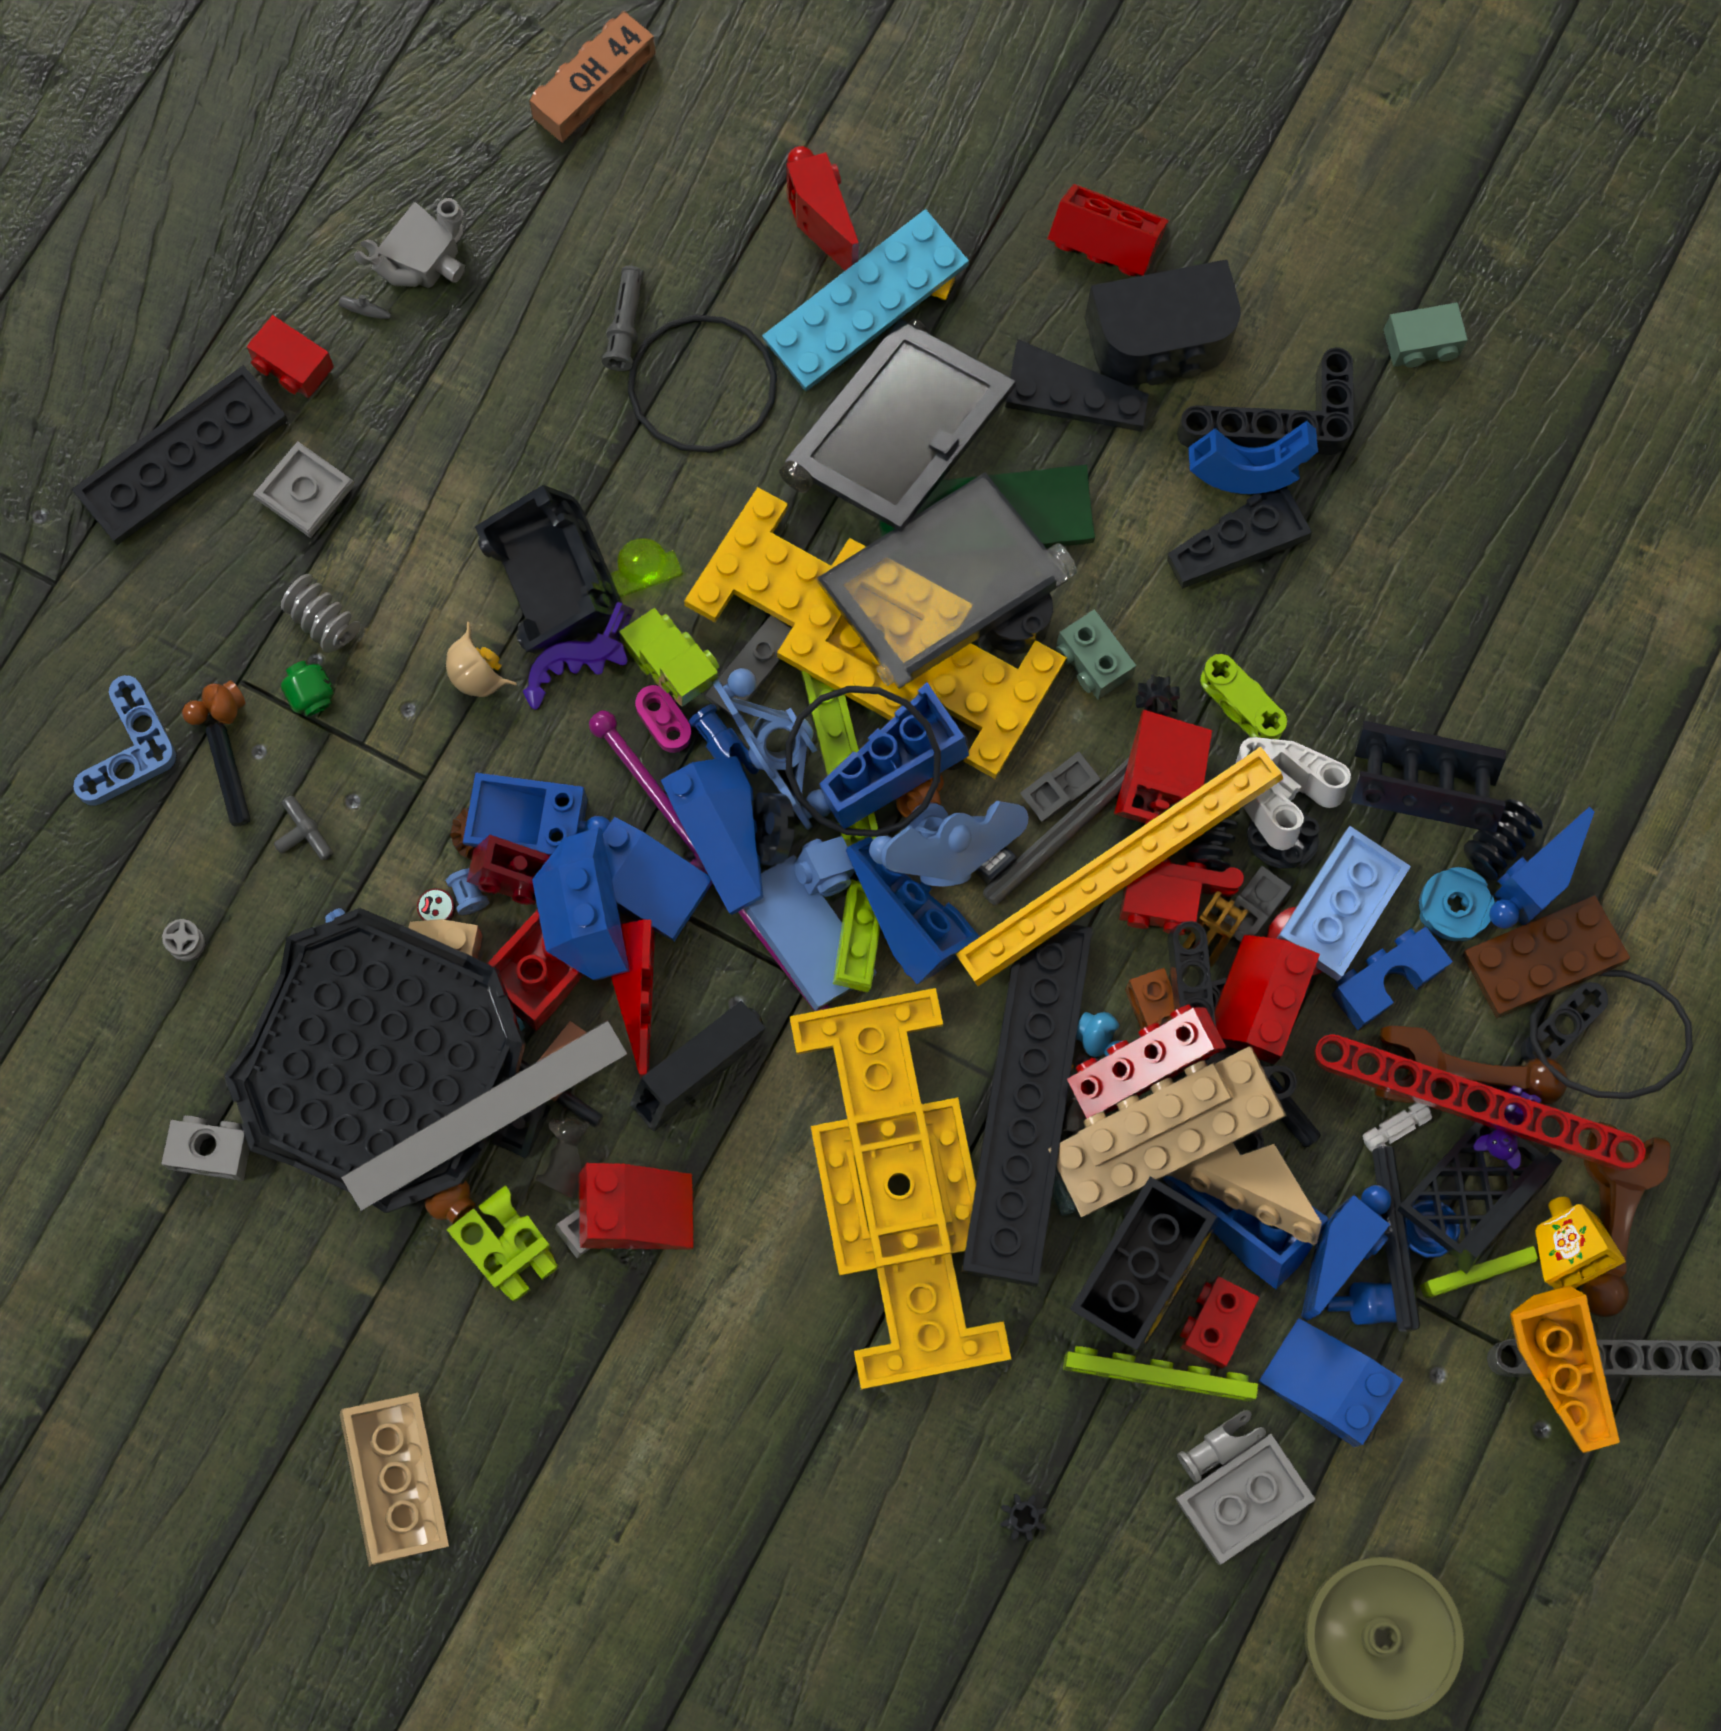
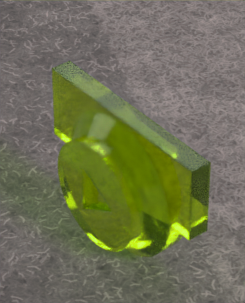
M647 538L634 539L625 544L618 555V570L611 572V577L620 598L683 575L674 550L665 553L664 549L657 542Z

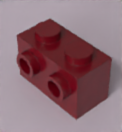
M488 835L473 850L467 882L477 885L480 890L487 893H501L510 896L516 903L535 905L536 897L532 879L551 855L493 835Z

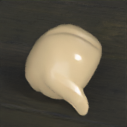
M467 622L465 634L454 642L447 652L446 672L452 684L462 693L477 697H487L506 684L517 685L516 682L497 675L472 643L471 625Z

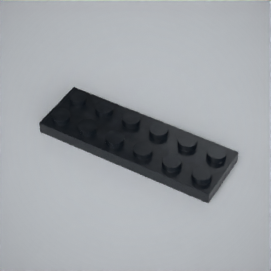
M242 365L72 488V491L113 542L119 545L278 429L288 419L247 368Z

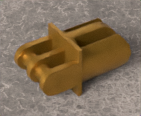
M1219 891L1216 892L1197 922L1202 927L1206 924L1210 928L1206 934L1208 947L1217 933L1223 935L1209 957L1210 967H1213L1249 912L1247 909L1242 911L1235 907L1233 900L1228 902L1220 897L1222 893ZM1213 906L1223 911L1220 917L1210 912ZM1227 914L1237 920L1233 927L1224 921ZM1192 931L1182 945L1186 949H1190L1194 941H1196Z

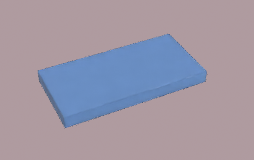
M793 855L782 864H777L761 873L763 898L744 908V910L815 1011H818L853 989L832 984L842 922L823 895H820L819 892L809 895L804 884L798 881L794 862L797 859Z

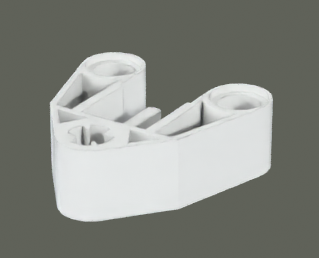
M1258 737L1248 738L1240 746L1236 763L1259 747H1262L1282 772L1283 780L1253 799L1243 808L1270 846L1279 850L1290 849L1297 842L1304 819L1302 811L1291 802L1295 798L1296 793L1299 791L1305 793L1323 807H1336L1344 800L1351 779L1350 770L1346 765L1294 741Z

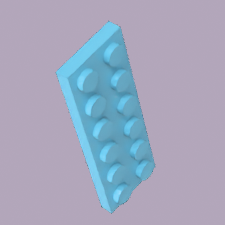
M925 209L763 334V340L807 392L969 266V260Z

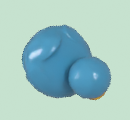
M1085 1012L1078 1021L1076 1040L1082 1042L1083 1048L1088 1055L1099 1057L1105 1054L1108 1056L1107 1049L1121 1042L1120 1040L1111 1042L1115 1030L1119 1029V1022L1108 1012H1100L1096 1015Z

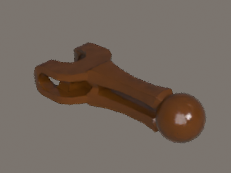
M1405 1026L1381 1028V1041L1385 1045L1403 1049L1410 1060L1481 1084L1504 1088L1517 1086L1522 1088L1523 1092L1541 1098V1104L1549 1105L1558 1101L1567 1089L1563 1083L1554 1077L1539 1058L1529 1061L1525 1066L1481 1064L1463 1060L1443 1052L1435 1037L1423 1028ZM1547 1058L1548 1062L1567 1078L1564 1068L1557 1061ZM1409 1070L1407 1076L1395 1082L1401 1087H1410L1414 1084V1075ZM1434 1081L1431 1084V1093L1439 1084H1446V1082ZM1375 1088L1374 1095L1378 1099L1402 1103L1415 1102Z
M1598 1122L1599 1124L1617 1129L1615 1126L1611 1124ZM1591 1131L1587 1139L1586 1150H1594L1597 1146V1138ZM1653 1137L1643 1143L1646 1150L1645 1158L1641 1164L1630 1170L1619 1171L1586 1159L1583 1161L1588 1174L1599 1186L1600 1220L1625 1259V1263L1579 1287V1291L1586 1295L1589 1311L1593 1315L1611 1317L1620 1313L1627 1305L1629 1288L1623 1276L1626 1274V1254L1630 1229L1643 1192L1659 1185L1667 1177L1671 1147L1666 1139ZM1618 1144L1616 1147L1617 1157L1622 1162L1630 1163L1631 1161L1622 1155Z

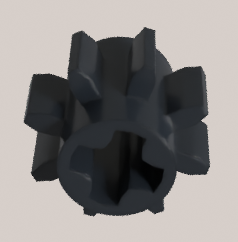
M1152 674L1145 684L1138 683L1139 695L1136 696V708L1144 707L1147 711L1167 716L1170 711H1178L1177 700L1180 698V688L1176 686L1171 687L1170 676L1164 678L1160 676L1155 677Z
M1014 1494L1013 1501L1015 1505L1012 1508L1007 1505H1001L1000 1507L1008 1515L1007 1520L1002 1521L999 1525L1000 1527L1010 1526L1013 1530L1011 1540H1015L1019 1533H1025L1028 1542L1033 1541L1031 1530L1034 1528L1045 1530L1046 1528L1038 1521L1039 1515L1044 1514L1047 1510L1046 1508L1038 1510L1033 1505L1035 1495L1030 1496L1027 1502H1021L1020 1496ZM1026 1507L1030 1510L1028 1517L1033 1521L1031 1525L1025 1524L1019 1528L1016 1525L1018 1519L1013 1516L1014 1511L1020 1512Z

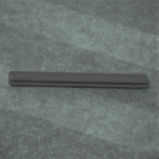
M1129 758L984 889L983 895L992 905H998L1120 793Z

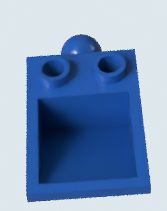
M475 773L463 844L476 847L488 835H493L551 855L565 837L596 828H601L603 834L610 821L603 816H594L585 821L588 798L584 787ZM557 803H565L567 805L560 807ZM555 832H559L562 838L558 842L551 841V835Z
M1590 807L1528 862L1523 857L1520 858L1498 880L1502 887L1494 894L1498 901L1491 906L1489 912L1490 919L1495 926L1506 929L1514 926L1517 921L1522 925L1528 924L1569 886L1594 815V811Z
M1379 1185L1370 1186L1362 1193L1361 1200L1354 1195L1346 1200L1330 1217L1326 1227L1318 1237L1314 1248L1301 1315L1306 1321L1320 1314L1363 1258L1367 1260L1372 1254L1375 1255L1387 1241L1388 1237L1383 1233L1390 1224L1379 1216L1386 1213L1391 1206L1390 1193L1384 1187Z

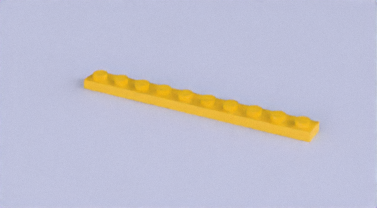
M1259 747L957 952V958L976 985L980 986L1283 780L1282 772L1262 747Z

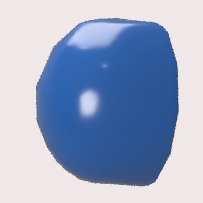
M1432 1200L1420 1201L1412 1206L1423 1216H1435ZM1441 1202L1443 1215H1455L1448 1205ZM1404 1217L1408 1245L1412 1251L1425 1258L1441 1257L1448 1253L1445 1248ZM1444 1224L1446 1234L1458 1242L1460 1225Z

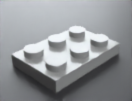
M1272 1434L1267 1435L1258 1443L1175 1498L1218 1565L1223 1564L1316 1500Z

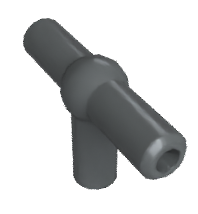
M294 796L286 797L282 801V805L297 827L274 842L276 849L279 853L284 854L306 838L321 860L330 858L333 855V851L318 831L317 823L308 817Z

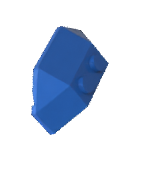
M596 828L567 836L532 879L546 952L595 981L629 972L630 969L602 829Z

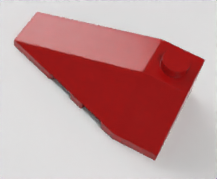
M649 919L621 924L630 971L611 976L640 1078L649 1072L655 934L652 920Z

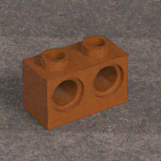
M1165 968L1129 980L1125 991L1141 1030L1153 1023L1158 1022L1162 1026L1172 1020L1170 1014L1174 1011L1173 992Z

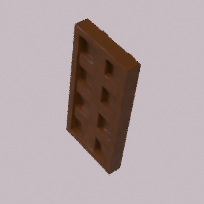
M1596 895L1466 949L1463 953V957L1496 1019L1624 965L1630 960L1629 954Z

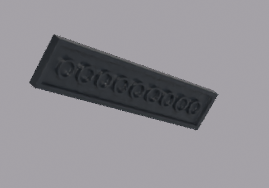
M1069 924L1011 965L962 1274L1037 1287L1039 1283L1069 1086L1067 1078L1070 1077L1092 936L1093 928Z

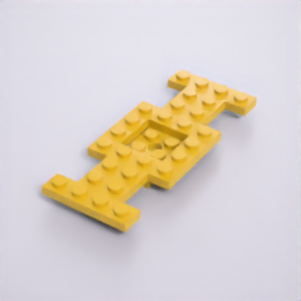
M757 487L684 600L685 606L716 623L734 594L792 626L793 628L777 651V658L801 671L803 670L810 674L811 677L835 690L846 686L880 687L910 702L918 695V690L927 682L951 716L980 731L968 751L969 756L964 759V762L996 779L1065 664L1067 657L1035 640L1017 669L970 643L898 689L817 581L819 576L866 546L849 538L832 566L773 534L788 510V503ZM885 559L844 585L845 589L874 627L884 634V640L903 665L963 627L973 609V605L889 559ZM845 694V696L888 720L895 717L894 713L902 706L879 694Z
M936 988L789 1016L797 1055L829 1048L834 1049L847 1119L811 1126L837 1267L839 1276L877 1269L891 1344L854 1351L861 1389L1011 1360L1004 1321L967 1329L965 1325L951 1254L965 1251L976 1186L958 1097L926 1104L921 1103L907 1033L943 1026ZM897 1174L906 1176L910 1181L909 1191L902 1196L892 1194L888 1188L890 1178Z

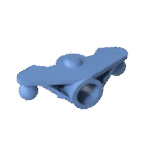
M739 668L734 670L729 675L728 683L724 686L719 679H716L712 682L750 746L748 755L751 762L756 768L765 770L780 792L788 796L793 810L805 828L809 830L813 827L809 820L812 815L803 806H800L801 804L797 801L793 789L791 792L778 771L786 770V750L772 752L766 748L768 735L777 729H786L791 732L797 716L791 708L785 712L734 698V696L746 697L756 688L755 675L748 669ZM740 711L759 717L753 729H751ZM806 719L803 720L793 742L792 754L793 774L801 793L807 746L812 753L817 751L816 746L812 742L813 729ZM821 789L814 790L807 796L806 800L822 817L827 816L831 812Z
M995 801L988 808L986 816H970L966 813H954L948 816L944 807L930 802L924 812L893 838L889 836H878L870 844L869 853L876 863L883 864L886 869L898 873L918 875L924 884L931 886L962 884L971 878L972 872L1024 832L1028 824V813L1024 807L1018 804Z

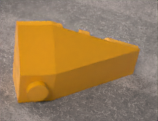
M1570 1285L1533 1295L1510 1313L1518 1351L1581 1452L1585 1453L1620 1443L1586 1295Z

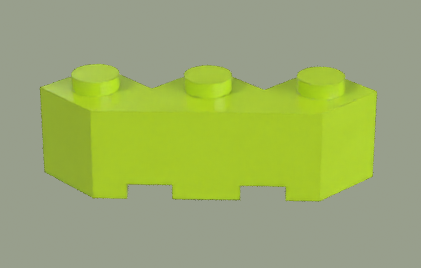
M653 608L619 631L621 643L624 644L623 646L639 668L646 675L651 674L655 683L667 694L672 692L675 701L682 707L712 687V682L718 679L717 669L720 667L709 650L703 652L688 632L682 634L667 614L661 616L656 608Z

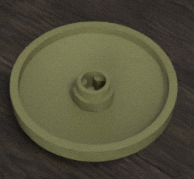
M1388 1557L1367 1558L1352 1562L1340 1568L1325 1580L1313 1597L1306 1616L1305 1648L1315 1677L1336 1702L1362 1716L1382 1720H1396L1417 1715L1436 1704L1446 1694L1459 1672L1464 1650V1635L1457 1607L1441 1583L1430 1573L1413 1563Z

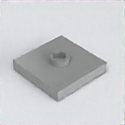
M297 441L253 495L260 503L311 538L355 484L351 478Z

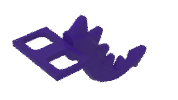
M617 602L603 635L598 633L597 637L589 642L565 641L545 649L533 663L529 674L528 687L523 690L530 707L534 710L538 709L545 697L546 692L540 687V684L551 682V677L547 671L550 669L557 675L563 674L564 662H567L570 671L574 674H577L583 665L587 664L597 675L603 673L606 660L620 665L627 664L628 658L623 647L624 644L620 641L619 631L628 626L635 609Z

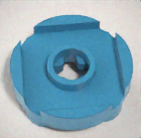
M1462 867L1449 868L1446 871L1435 874L1428 880L1420 894L1419 916L1421 922L1435 935L1443 939L1469 941L1482 932L1491 921L1489 912L1495 902L1486 887L1488 884L1476 872ZM1456 896L1461 897V904L1466 907L1465 911L1453 912L1451 906L1447 903L1448 899L1453 900Z

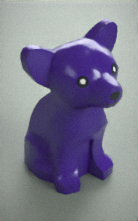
M1517 1086L1505 1088L1504 1090L1505 1092L1541 1104V1098L1536 1095H1529ZM1515 1105L1506 1106L1504 1110L1505 1119L1513 1125L1521 1124L1524 1118L1522 1110ZM1495 1130L1491 1134L1482 1135L1473 1145L1475 1151L1488 1150L1492 1156L1506 1160L1512 1169H1517L1520 1165L1521 1154L1518 1150V1140L1513 1134Z

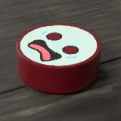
M434 888L425 891L420 896L417 902V911L422 921L437 919L451 921L455 914V904L448 892Z

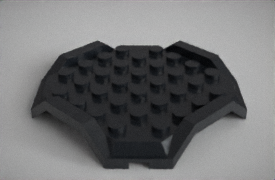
M358 908L334 918L333 921L286 937L281 972L250 1042L224 1077L232 1100L237 1103L243 1120L241 1125L250 1151L294 1166L350 1192L342 1180V1176L518 1074L526 1043L497 968L406 926L365 909ZM493 1133L372 1205L384 1213H390L464 1184L486 1150Z

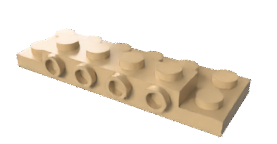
M1249 1046L1216 1064L1212 1063L1207 1066L1205 1060L1193 1064L1184 1070L1187 1077L1173 1083L1170 1077L1150 1087L1153 1094L1142 1100L1139 1099L1138 1095H1134L1119 1102L1117 1106L1120 1111L1106 1117L1104 1112L1089 1117L1083 1121L1086 1126L1085 1129L1060 1142L1056 1167L1080 1216L1085 1217L1143 1188L1150 1176L1159 1180L1287 1116L1253 1048Z

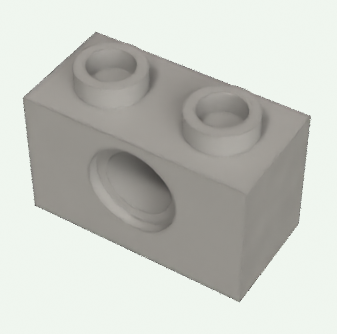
M184 1116L183 1121H170L162 1159L163 1166L172 1171L244 1181L250 1148L241 1124L221 1121L220 1127L205 1125V1119L194 1116ZM215 1138V1150L209 1155H201L200 1146L203 1141Z

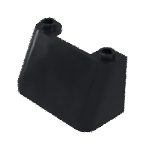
M542 485L475 526L480 538L478 545L481 551L488 558L492 557L503 563L525 616V620L518 624L516 637L526 652L538 654L556 643L572 641L607 627L617 602L622 603L586 515L573 496Z

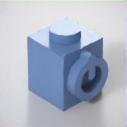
M842 836L824 842L821 839H816L802 847L801 854L794 862L795 874L798 881L804 884L809 895L819 892L824 897L832 896L843 891L851 884L850 877L855 870L847 855L846 849L848 847Z

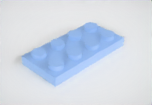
M1349 826L1276 939L1287 940L1319 953L1320 956L1315 967L1338 981L1344 975L1411 866Z

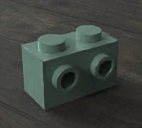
M1095 609L1059 632L1056 643L1057 652L1067 657L1065 664H1072L1078 673L1077 679L1082 688L1087 693L1092 692L1097 700L1133 677L1136 664Z

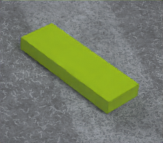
M852 879L851 884L847 888L832 984L869 992L872 986L880 925L860 881Z
M1534 1246L1475 1265L1468 1274L1459 1270L1429 1280L1419 1286L1424 1298L1429 1299L1528 1266L1536 1262L1538 1257Z

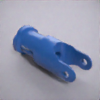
M710 704L702 708L688 721L690 726L696 727L707 742L706 748L714 759L737 756L750 773H758L759 769L752 766L753 763L749 758L748 749L733 729L725 726L716 714L717 708L715 705Z

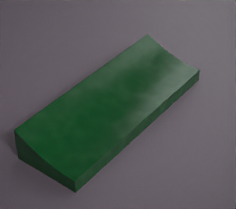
M1087 464L988 475L1045 548L1094 543L1095 534ZM978 476L942 480L914 516ZM913 483L877 487L876 494L897 505ZM980 499L923 535L921 538L927 544V548L909 559L901 549L887 559L899 565L1018 552L1022 550ZM878 519L881 537L894 530L893 527Z

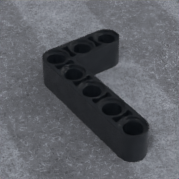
M1339 347L1330 348L1324 353L1316 372V411L1191 406L1182 414L1177 431L1178 440L1182 445L1189 448L1216 428L1237 445L1259 448L1279 441L1293 431V428H1297L1307 421L1316 428L1318 452L1316 454H1338L1346 447L1353 431L1352 356L1348 351ZM1327 366H1336L1341 372H1332ZM1327 398H1336L1341 402V405L1332 404ZM1195 423L1201 426L1203 430L1194 431L1187 425ZM1232 425L1236 428L1237 432H1227L1222 426ZM1257 427H1267L1272 433L1263 434ZM1327 430H1336L1342 437H1333Z
M1186 921L1173 927L1168 934L1174 1011L1191 1003L1197 1004L1200 1007H1206L1215 1024L1207 935L1205 929L1200 924L1194 921ZM1182 929H1189L1194 933L1196 943L1192 949H1186L1179 943L1178 937ZM1187 966L1194 967L1199 973V982L1194 987L1186 985L1182 979V972ZM1218 1053L1205 1060L1207 1066L1219 1062ZM1279 1065L1262 1067L1268 1079L1274 1072H1278L1284 1078L1283 1090L1275 1093L1278 1100L1288 1098L1294 1093L1297 1080L1291 1069ZM1185 1071L1180 1073L1181 1079L1187 1077Z

